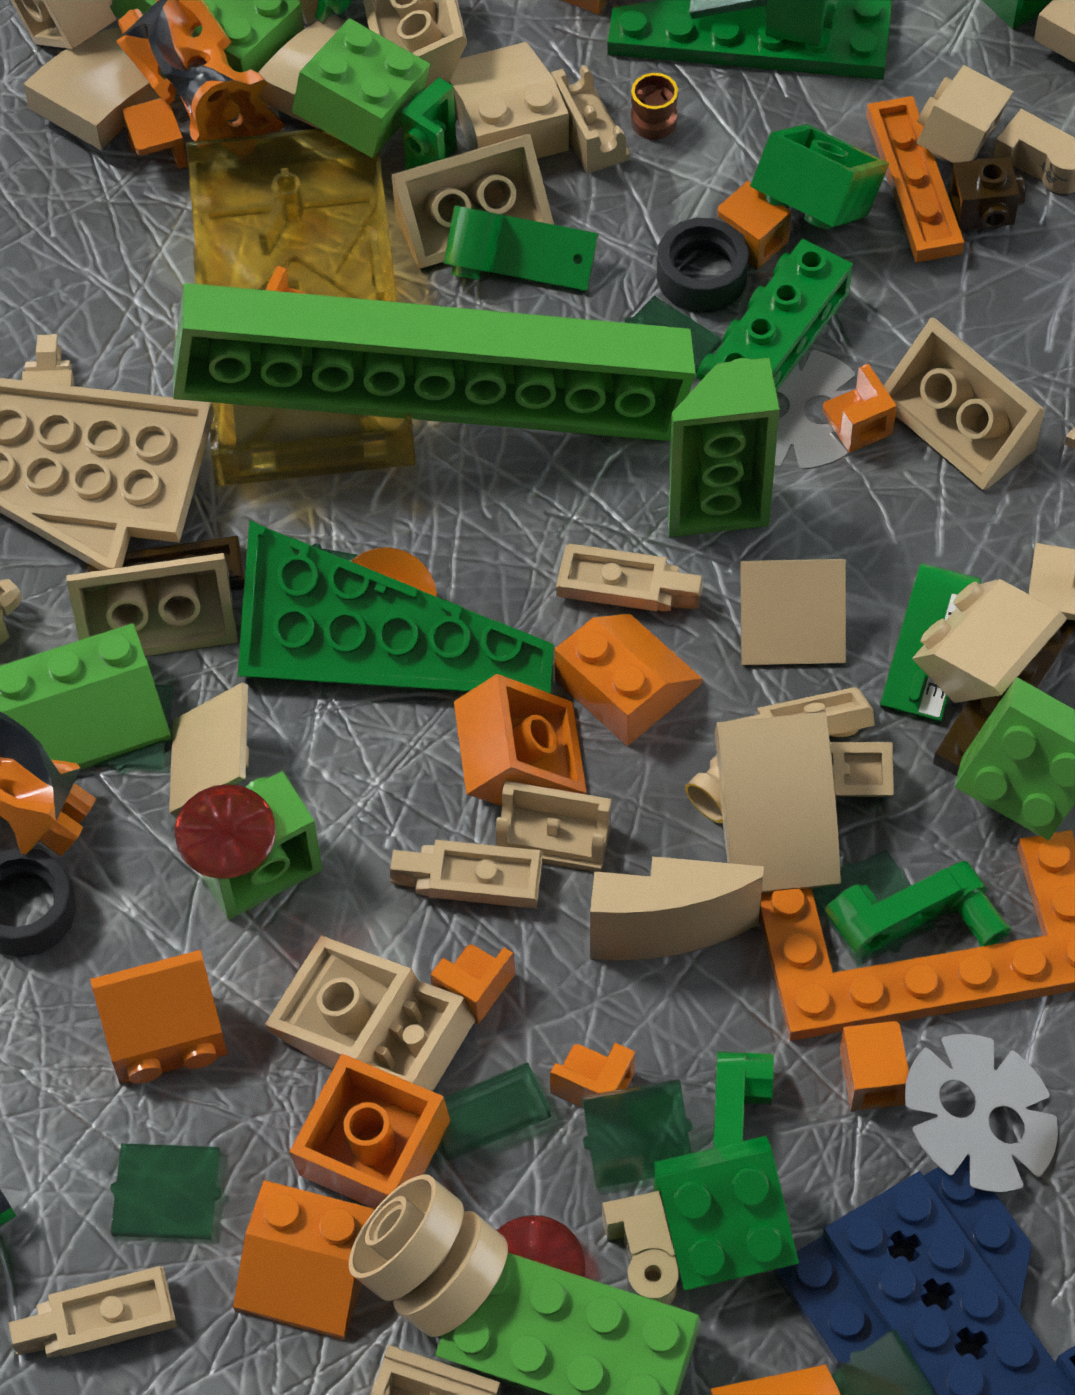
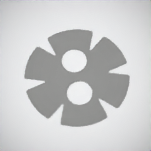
M813 350L803 370H799L797 363L777 392L782 393L788 399L789 410L783 417L779 418L775 466L782 465L791 445H794L800 469L826 465L847 454V450L832 434L835 431L830 423H813L804 414L805 403L815 396H826L832 399L854 390L836 391L856 375L844 362L829 354Z
M953 1034L942 1037L941 1042L952 1069L929 1048H924L918 1054L909 1070L905 1087V1104L908 1109L937 1115V1117L918 1124L912 1129L927 1155L948 1175H953L967 1154H969L970 1186L984 1191L1008 1192L1023 1188V1182L1012 1155L1035 1176L1040 1177L1054 1156L1058 1138L1057 1117L1053 1114L1026 1109V1107L1050 1097L1044 1082L1030 1064L1012 1050L998 1069L994 1070V1041L991 1038L974 1034ZM956 1080L970 1088L975 1097V1109L971 1115L959 1118L951 1115L944 1109L940 1101L939 1092L945 1082ZM1005 1106L1019 1114L1024 1123V1135L1019 1142L1014 1144L1004 1143L992 1133L989 1126V1115L994 1108Z

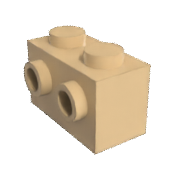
M963 65L953 80L948 77L943 79L934 98L930 97L925 104L917 123L924 127L916 144L930 150L934 157L952 163L973 161L995 130L1014 91Z

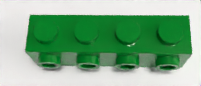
M801 239L791 254L786 252L780 257L774 268L773 278L767 286H759L755 290L749 301L748 311L740 321L734 319L730 323L723 336L722 345L715 355L709 353L705 356L698 368L696 379L701 381L717 363L731 362L739 358L751 360L770 358L777 392L849 295L853 263L809 241Z

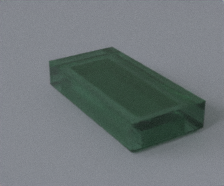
M526 1062L444 1097L451 1121L441 1138L440 1145L449 1161L550 1118L551 1108L529 1063Z

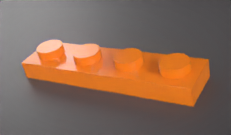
M909 96L867 104L866 118L880 159L889 163L885 174L915 262L961 255L963 253L964 240L935 157L930 150L916 144L924 126L917 123L920 115L914 97Z

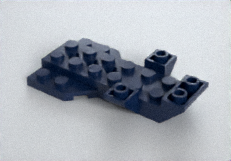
M968 1154L953 1175H948L940 1167L933 1169L925 1175L918 1171L824 1227L821 1237L796 1251L799 1264L773 1270V1274L837 1369L858 1374L861 1371L895 1378L896 1383L919 1388L923 1395H1075V1345L1058 1355L1056 1362H1054L1020 1313L1032 1244L995 1192L984 1191L970 1186V1157ZM900 1245L903 1249L910 1248L913 1250L912 1262L909 1263L904 1256L894 1259L892 1257L894 1246ZM933 1293L936 1296H944L947 1299L946 1310L942 1311L937 1304L927 1307L925 1305L927 1294ZM962 1341H966L970 1345L977 1344L981 1348L979 1360H976L970 1353L962 1357L957 1353Z

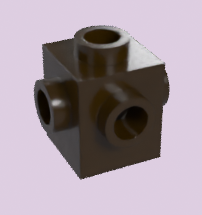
M1011 157L980 158L974 161L953 163L949 198L960 231L981 228L996 229L1015 224L1018 205L1025 202V185L1021 175L1015 176Z

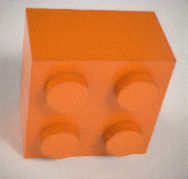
M342 1053L289 1153L299 1176L376 1209L402 1183L415 1176L424 1174L451 1120L444 1096Z

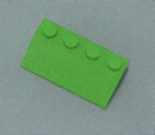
M739 358L731 362L717 363L672 412L668 504L669 537L769 526L780 412L770 358L752 360Z
M134 623L0 666V712L25 727L42 744L51 760L74 762L81 769L172 740Z

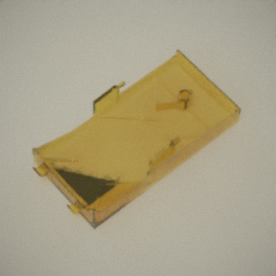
M322 129L186 142L195 247L193 248L195 284L266 290L278 265L287 268L288 287L307 294L398 302L379 152L374 158H371ZM212 403L215 414L210 428V452L217 486L416 465L411 414L406 415V419Z

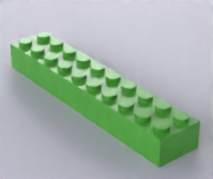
M183 283L174 350L173 399L671 441L672 412L689 395L696 372L691 329Z

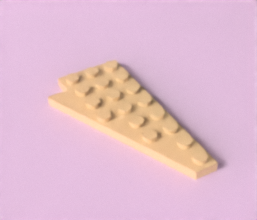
M0 378V513L100 571L122 568L130 537L180 543L215 414L212 403Z

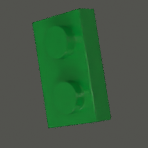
M438 77L425 90L418 91L412 97L409 104L401 111L406 170L448 158L457 149L454 88L451 84Z

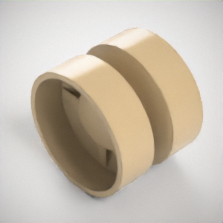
M423 1174L402 1183L373 1211L361 1228L352 1246L348 1263L349 1271L352 1276L381 1299L386 1301L393 1300L395 1310L425 1335L438 1337L454 1330L465 1322L485 1301L503 1271L508 1254V1244L505 1237L479 1215L472 1211H464L462 1202L430 1175Z

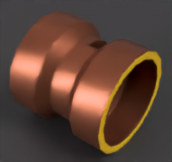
M662 73L644 74L637 78L632 85L631 126L639 136L645 139L658 140L666 138L676 128L678 87L671 77Z

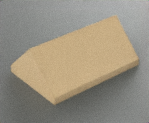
M363 0L370 30L430 63L425 89L438 77L448 83L450 82L467 44L457 0Z
M530 134L392 174L396 220L419 269L444 262L454 205L554 225Z
M930 318L884 387L897 405L896 417L982 490H987L1036 450L1045 409L937 319Z
M224 553L66 575L79 640L134 623L145 656L238 643L228 566Z

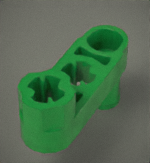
M961 861L948 868H944L880 902L877 901L867 885H854L841 892L825 909V913L857 957L866 956L949 912L960 915L978 940L980 947L1000 943L1011 931V927L1005 923L985 895L987 887L968 861Z
M717 1051L713 1148L743 1141L744 1104H772L774 1054ZM655 1170L654 1191H659L662 1198Z

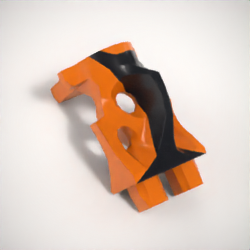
M155 0L156 3L145 14L139 9L129 10L118 20L123 34L116 40L117 44L145 76L155 92L167 104L170 105L175 100V94L179 93L191 121L189 126L190 135L199 146L217 141L245 157L253 150L255 143L261 136L272 131L279 132L285 127L275 112L259 97V93L268 84L265 78L253 70L240 73L234 71L229 66L224 50L230 45L231 41L210 11L209 5L203 0ZM202 26L200 36L193 38L192 33L194 29ZM189 67H197L195 69L189 70ZM160 70H162L167 79H163ZM239 115V118L237 119V121H234V122H228V121H227V120H232V119L236 118V117Z
M0 712V816L7 820L13 829L21 854L26 855L39 841L61 857L79 837L83 828L80 822L87 816L96 798L74 783L81 769L77 763L51 760L42 744L25 727Z

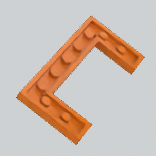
M1073 831L1055 832L1050 840L1038 835L1020 838L1018 842V854L1042 936L832 972L812 889L792 888L761 893L759 917L789 1041L843 1032V1027L890 1021L901 1022L1075 991V838Z

